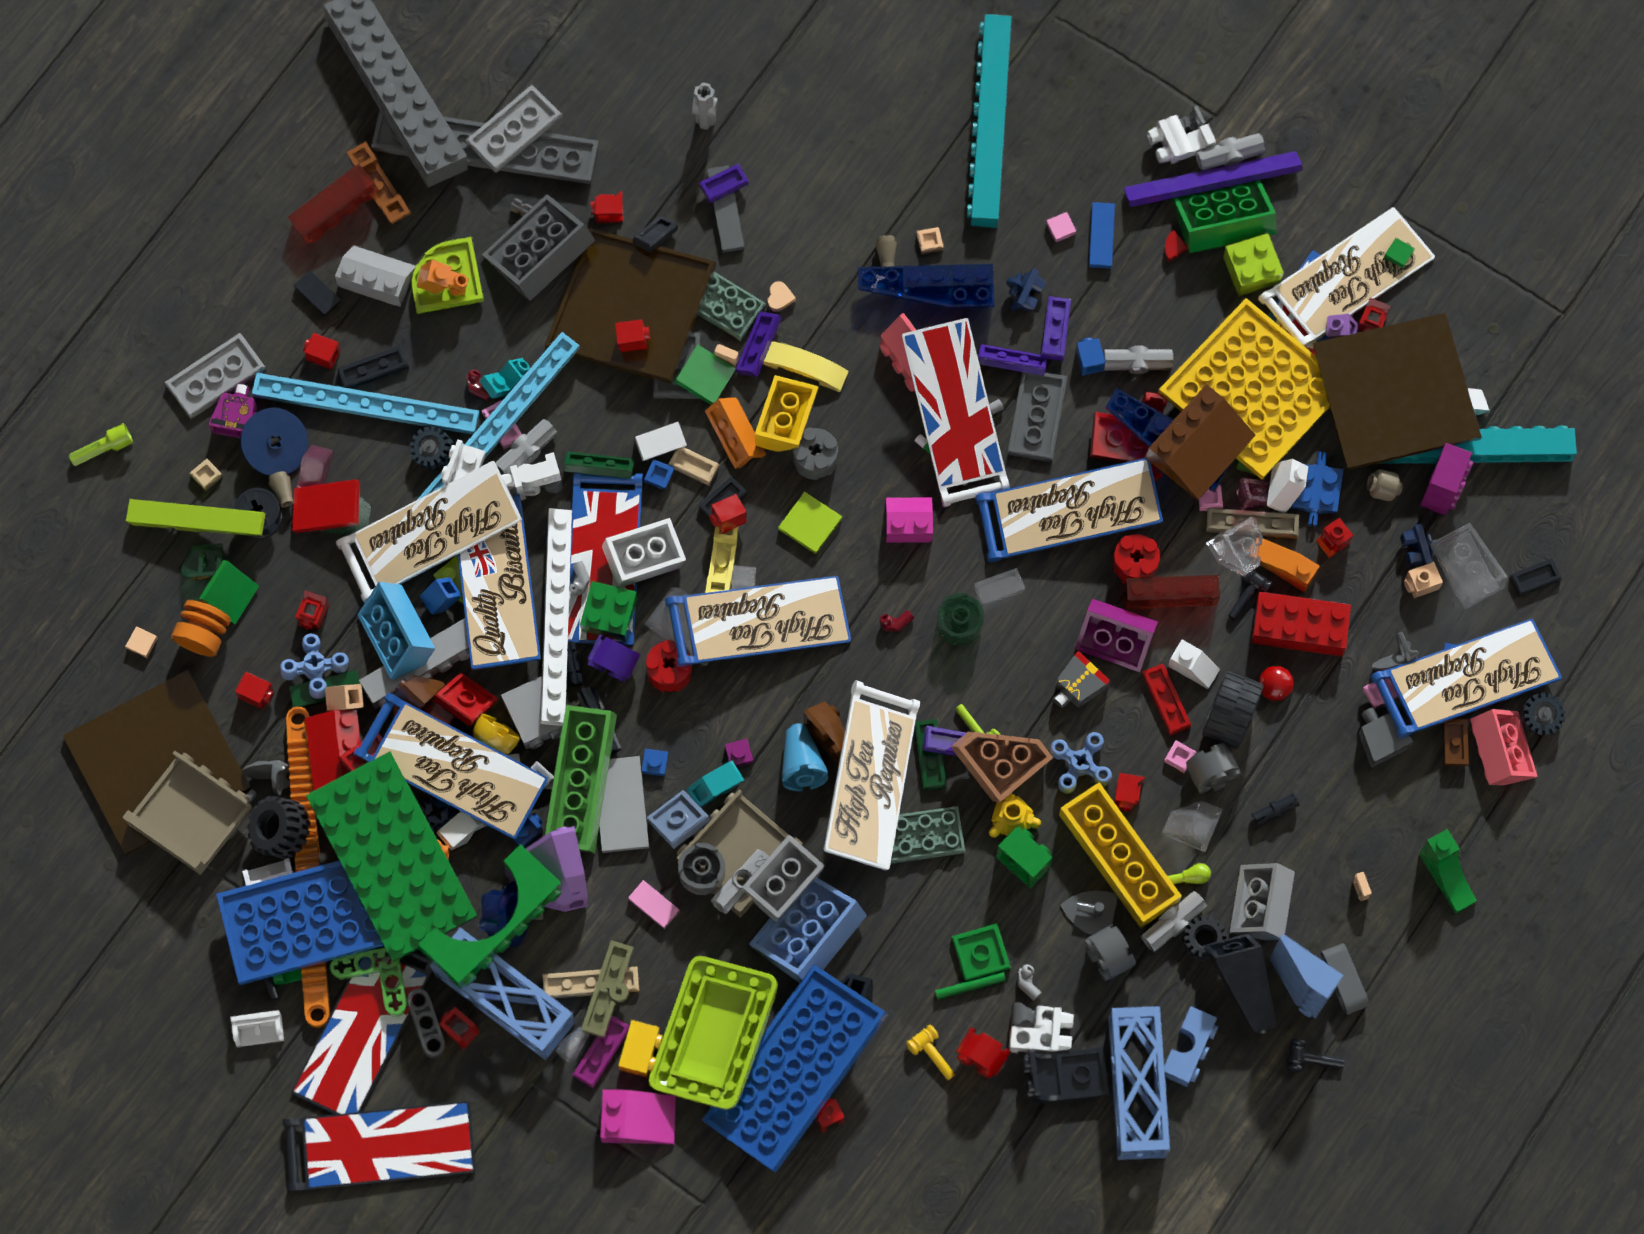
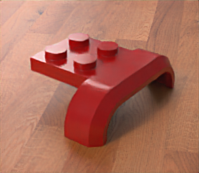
M1146 392L1141 400L1137 419L1095 412L1093 414L1090 457L1121 463L1145 458L1149 447L1160 436L1162 415L1168 403L1167 399L1161 394ZM1151 463L1155 482L1162 476V473H1158V468Z

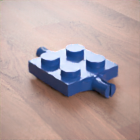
M1318 452L1317 464L1306 465L1308 466L1305 489L1292 504V509L1303 510L1309 513L1307 524L1309 527L1312 526V519H1314L1313 527H1317L1318 515L1325 513L1337 515L1343 469L1325 466L1326 452H1323L1322 460V452Z

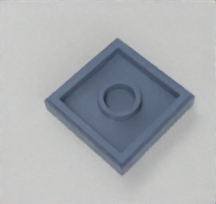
M684 790L647 817L652 827L673 849L711 821L709 816Z

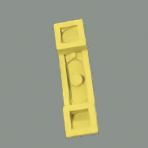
M777 342L771 343L763 365L774 369L781 367L817 380L819 385L841 392L849 372L821 356Z
M718 527L715 528L705 593L730 590L739 527L723 534Z

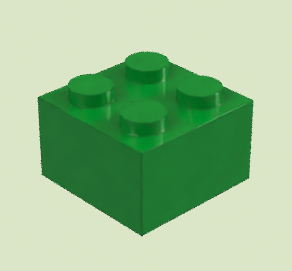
M591 581L580 622L581 631L595 635L601 634L608 638L626 642L638 599L637 592Z
M1017 826L998 846L996 858L1031 889L1050 869L1052 862L1051 851L1043 844L1039 846L1033 840L1034 836L1027 829L1024 828L1022 830Z

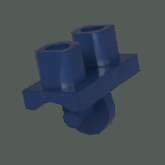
M1032 268L1031 272H1026L1024 277L1022 274L1017 273L1015 278L1010 277L1007 279L1006 285L1010 287L1009 294L1015 295L1010 306L1011 309L1016 311L1021 308L1030 312L1035 308L1037 299L1029 295L1030 290L1039 294L1046 284L1042 278L1037 276L1039 271L1035 268Z
M1422 524L1415 525L1412 530L1403 532L1400 536L1403 547L1413 545L1414 552L1406 554L1408 567H1421L1432 563L1431 558L1437 556L1435 549L1441 546L1439 540H1432L1431 534H1424Z

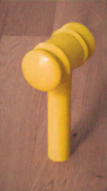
M927 1025L926 1029H922L921 1032L906 1042L907 1048L914 1055H917L919 1051L924 1049L946 1079L950 1080L955 1076V1073L931 1044L939 1036L934 1027Z

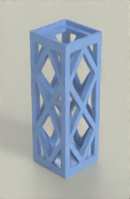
M459 928L452 937L462 941H477L462 928ZM497 955L493 957V962L487 967L491 968L497 986L471 983L469 986L464 985L460 989L433 962L430 964L436 977L544 1060L548 1058L575 1024L573 1013ZM498 972L519 988L503 987ZM474 990L490 991V992H499L500 995H497V994H488V993H478V992H475ZM506 993L528 995L532 998L507 996ZM487 1000L503 1001L508 1016ZM509 1002L539 1005L545 1023L515 1020ZM546 1009L557 1016L553 1023H551ZM522 1027L535 1028V1029H545V1030H547V1031L545 1032V1031H536V1030H526V1029H523Z
M1160 1006L1112 1008L1108 1022L1118 1160L1166 1158L1170 1150ZM1137 1026L1140 1027V1029H1141L1142 1032L1145 1034V1036L1147 1037V1039L1149 1040V1042L1152 1044V1047L1150 1046V1044H1149L1148 1041L1145 1039V1037H1144L1143 1034L1140 1032V1030L1138 1029ZM1119 1027H1128L1120 1041ZM1132 1032H1134L1150 1055L1141 1073L1123 1050ZM1152 1064L1155 1094L1145 1081V1077ZM1122 1072L1133 1086L1125 1103ZM1137 1093L1154 1116L1145 1136L1128 1113V1109ZM1157 1126L1158 1140L1149 1141L1154 1129ZM1126 1133L1132 1141L1127 1142Z

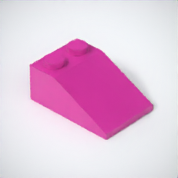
M603 1090L602 1143L674 1144L676 1096L629 1090Z

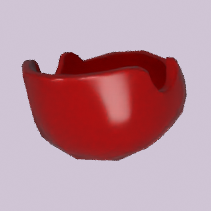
M1281 666L1269 667L1259 677V683H1262L1264 686L1262 695L1271 701L1284 700L1293 692L1294 679L1290 672Z

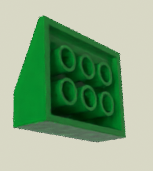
M1260 180L1172 198L1183 238L1190 253L1242 242L1264 234H1269V236L1277 234L1276 212Z

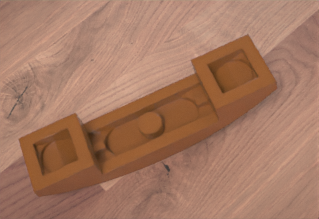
M366 142L346 152L363 184L391 224L411 214L401 196L397 194L379 166L375 155Z

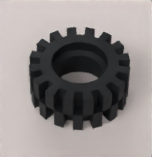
M1205 915L1200 916V918L1196 917L1192 922L1188 923L1184 931L1183 946L1187 948L1189 955H1193L1194 959L1200 958V961L1208 959L1209 961L1210 958L1205 952L1204 947L1196 941V934L1201 930H1208L1214 937V943L1226 940L1227 933L1224 932L1225 927L1219 924L1220 921L1218 919L1216 921L1213 920L1212 916L1205 918Z

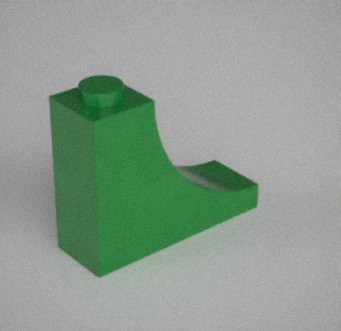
M1448 829L1428 839L1419 855L1453 911L1457 914L1475 904L1477 900L1461 868L1459 860L1460 848Z

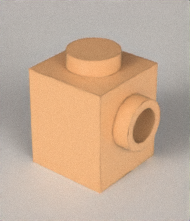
M1434 562L1408 571L1405 577L1406 580H1404L1407 591L1411 592L1414 598L1439 590L1443 583Z
M361 684L325 687L327 711L363 707Z

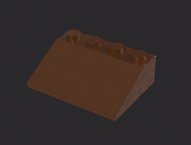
M1206 384L1149 447L1145 458L1198 501L1256 435L1230 404Z

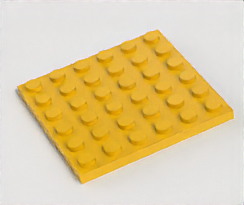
M1245 299L1158 391L1159 394L1163 395L1181 412L1206 384L1221 395L1256 435L1236 459L1261 480L1330 408L1316 356L1248 299Z

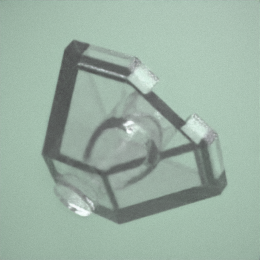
M1252 516L1206 542L1217 563L1242 576L1247 575L1260 566L1261 557L1258 556L1259 546L1262 545L1263 536Z
M1201 800L1172 811L1162 834L1205 852L1223 809Z

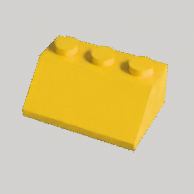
M775 375L755 431L756 446L776 452L798 448L818 391V386Z

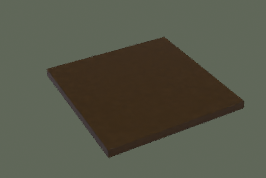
M590 228L589 232L595 241L579 255L544 345L545 349L547 350L560 333L563 332L580 346V349L573 356L575 358L672 384L717 265L716 261L660 246L652 252H648L633 244V239ZM642 319L645 327H649L651 340L647 341L648 349L621 353L617 344L615 323Z
M1446 313L1313 343L1347 470L1442 449L1446 443L1455 446L1481 440V432Z
M188 670L62 735L126 856L150 844L152 841L129 826L122 817L128 810L132 813L135 811L175 760L174 751L180 755L183 753L188 754L195 760L194 764L200 768L203 765L213 773L212 777L217 780L222 778L231 785L230 789L234 792L240 790L246 793L252 789L245 775L242 774L237 760Z

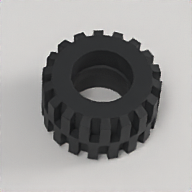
M269 796L265 800H260L258 806H254L252 809L253 814H250V822L247 824V829L249 830L247 836L248 839H251V846L255 847V851L264 855L283 859L295 856L296 852L302 850V845L306 844V837L310 834L308 827L311 825L310 820L307 819L309 814L305 811V807L297 801L277 796Z

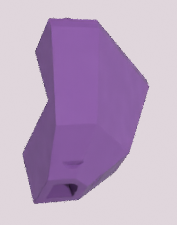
M574 827L557 828L526 848L562 884V894L553 903L550 901L545 907L566 912L588 906L585 874ZM505 868L506 876L517 886L513 876Z

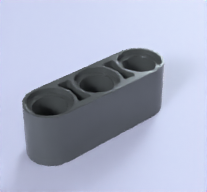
M1342 943L1320 951L1322 961L1343 975L1335 989V993L1344 1013L1348 1015L1369 1007L1367 995L1346 946Z
M415 989L409 994L407 1005L424 1054L430 1058H436L444 1050V1039L428 993L423 989ZM421 995L425 999V1004L421 1007L413 1005L412 997ZM424 1017L431 1019L432 1027L430 1029L421 1028L419 1025L420 1019ZM436 1040L440 1044V1049L437 1052L429 1051L427 1048L428 1041Z

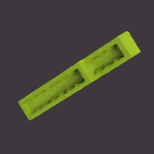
M129 499L126 522L134 526L175 528L179 531L262 536L266 513Z

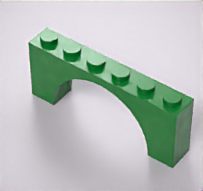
M521 844L504 860L505 868L511 873L518 887L517 908L505 928L497 934L479 941L457 940L434 928L418 944L420 951L460 989L464 985L469 986L476 979L477 976L475 974L481 968L486 969L494 960L493 957L499 951L501 953L504 952L511 944L510 940L515 935H521L527 929V923L532 918L537 919L545 910L544 907L550 901L552 903L556 901L562 894L561 882Z

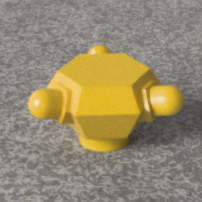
M1010 793L1001 802L996 803L991 819L993 827L989 830V835L993 838L998 837L1000 834L1008 836L1017 826L1022 830L1024 828L1028 830L1030 827L1036 829L1041 826V821L1034 817L1033 810L1019 796Z

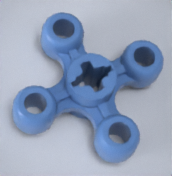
M307 634L302 640V648L307 653L304 661L284 660L280 665V674L286 680H293L297 675L305 674L311 680L309 683L310 695L315 699H322L326 695L325 687H327L326 682L322 679L325 672L333 670L336 673H345L349 668V658L344 653H336L329 659L324 658L321 653H318L321 647L319 637L315 634Z
M1097 732L1090 733L1086 737L1085 747L1078 751L1071 750L1067 743L1061 739L1051 743L1050 754L1052 757L1066 760L1069 764V771L1058 780V788L1062 793H1072L1076 788L1077 778L1083 775L1091 776L1096 784L1100 783L1102 786H1107L1111 782V770L1107 767L1096 766L1092 760L1093 754L1100 751L1103 747L1104 739L1101 734ZM1096 740L1098 744H1092L1091 741ZM1060 747L1063 751L1059 752L1055 748ZM1081 760L1085 761V763L1081 766L1077 765V762H1080ZM1103 774L1106 776V778L1102 779L1099 777V775ZM1068 781L1071 783V785L1066 786L1064 785V782Z

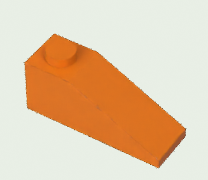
M1260 537L1257 538L1246 554V557L1302 592L1306 591L1320 567L1300 553Z

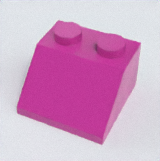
M886 498V543L932 542V498Z

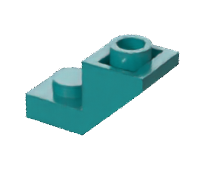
M523 358L507 361L498 373L484 375L479 382L491 398L506 396L529 371L530 367Z
M730 761L701 777L686 790L700 808H703L717 796L729 793L742 783L744 779L734 762Z

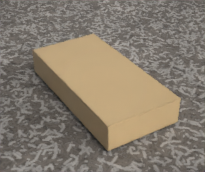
M684 447L676 449L668 464L674 470L708 486L719 468L718 463Z

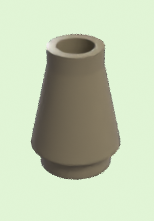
M891 235L879 236L875 246L881 269H893L897 241Z
M283 471L272 474L269 477L270 482L268 485L278 499L280 506L288 507L292 505L294 501L292 498L290 476H287L286 472Z

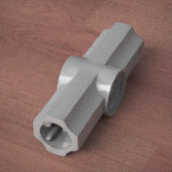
M702 83L695 87L692 114L695 115L696 123L702 129H708L710 126H713L716 120L718 98H715L714 89L708 83Z
M1257 133L1240 139L1234 137L1226 138L1216 146L1196 151L1195 155L1198 167L1203 171L1220 165L1238 164L1244 158L1264 153L1265 146L1262 136Z
M1132 346L1128 350H1104V370H1128L1132 374H1143L1149 370L1173 369L1172 350H1148L1145 346Z
M543 419L528 434L520 435L511 445V449L496 462L500 474L511 473L510 466L517 465L518 468L523 464L532 463L541 453V449L557 435L553 425Z
M757 849L711 899L714 907L720 912L727 914L746 893L742 888L743 886L738 884L736 878L743 877L748 881L769 858L764 851Z
M1193 891L1176 907L1172 906L1158 919L1159 921L1141 935V939L1150 950L1155 952L1170 938L1176 937L1184 931L1188 923L1207 908V904L1199 894Z

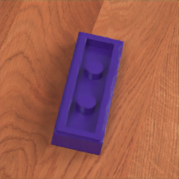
M1048 297L1041 358L1064 360L1071 299Z
M759 312L735 369L738 374L758 377L782 319L779 315Z
M982 344L978 356V361L981 365L1043 376L1045 374L1047 359L1041 358L1039 354Z

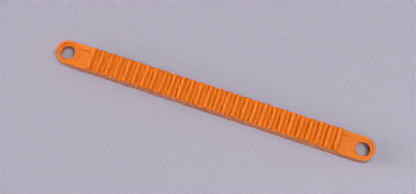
M294 707L288 711L286 716L291 800L297 801L305 807V811L309 814L307 819L310 820L311 825L308 827L310 834L306 837V844L302 845V850L296 852L295 871L299 872L320 866L317 816L306 797L307 794L312 792L305 725L304 722L300 725H295L292 722V718L296 714H302L305 718L310 717V715L303 707ZM327 961L302 968L305 1017L310 1026L314 1028L324 1027L330 1017ZM316 1009H321L324 1012L323 1019L318 1022L311 1019L312 1012Z

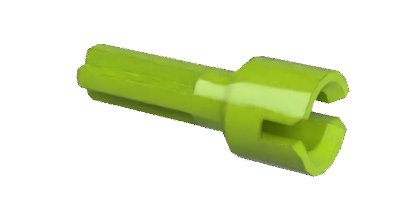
M122 423L108 430L106 437L70 453L69 458L72 464L76 466L110 449L118 451L132 444L133 439L125 424Z

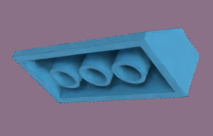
M378 582L359 611L358 617L390 679L395 680L424 666L434 652L435 647L402 585Z

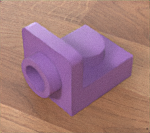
M1350 314L1327 317L1326 335L1328 338H1337L1357 333V322Z

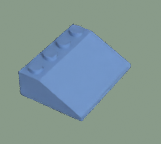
M816 878L776 923L770 918L749 945L791 978L801 983L813 964L824 970L867 915L857 901Z
M1284 934L1280 937L1270 957L1272 965L1295 1005L1299 1007L1298 1010L1307 1017L1313 1016L1316 1018L1333 994L1343 975Z

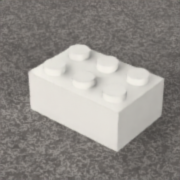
M670 518L606 538L602 545L612 575L619 588L682 568L686 561Z

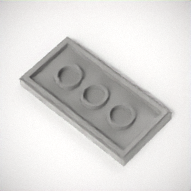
M531 85L466 139V144L497 173L562 118V114Z
M239 333L167 380L165 385L188 417L192 419L218 402L223 393H232L235 391L237 384L244 385L256 377L257 373L265 371L266 368L241 333Z
M640 756L616 758L609 761L599 824L602 853L649 848Z

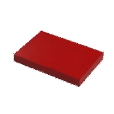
M354 479L294 488L292 531L302 533L358 525L360 482Z

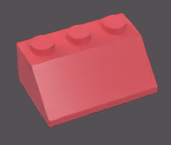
M903 313L882 333L879 347L885 356L889 355L892 359L893 368L898 374L902 373L906 379V386L912 392L915 389L902 334L915 331L916 329Z
M1492 709L1470 719L1472 733L1478 745V754L1482 759L1485 769L1484 774L1489 785H1507L1538 777L1518 711Z

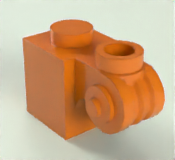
M430 260L421 266L416 287L434 294H438L447 288L452 295L459 296L465 295L469 279L464 274L453 272L451 266Z

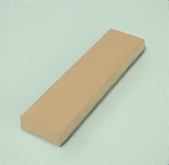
M628 967L623 984L627 986L628 992H639L637 967ZM601 970L543 974L544 992L553 999L592 996Z

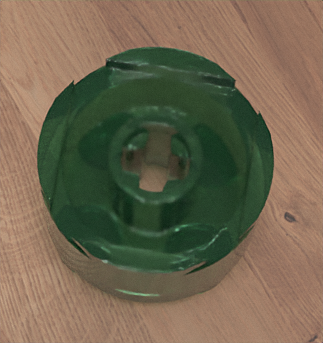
M954 593L944 599L938 610L937 628L947 643L951 645H965L973 642L980 636L984 621V610L981 603L966 593Z

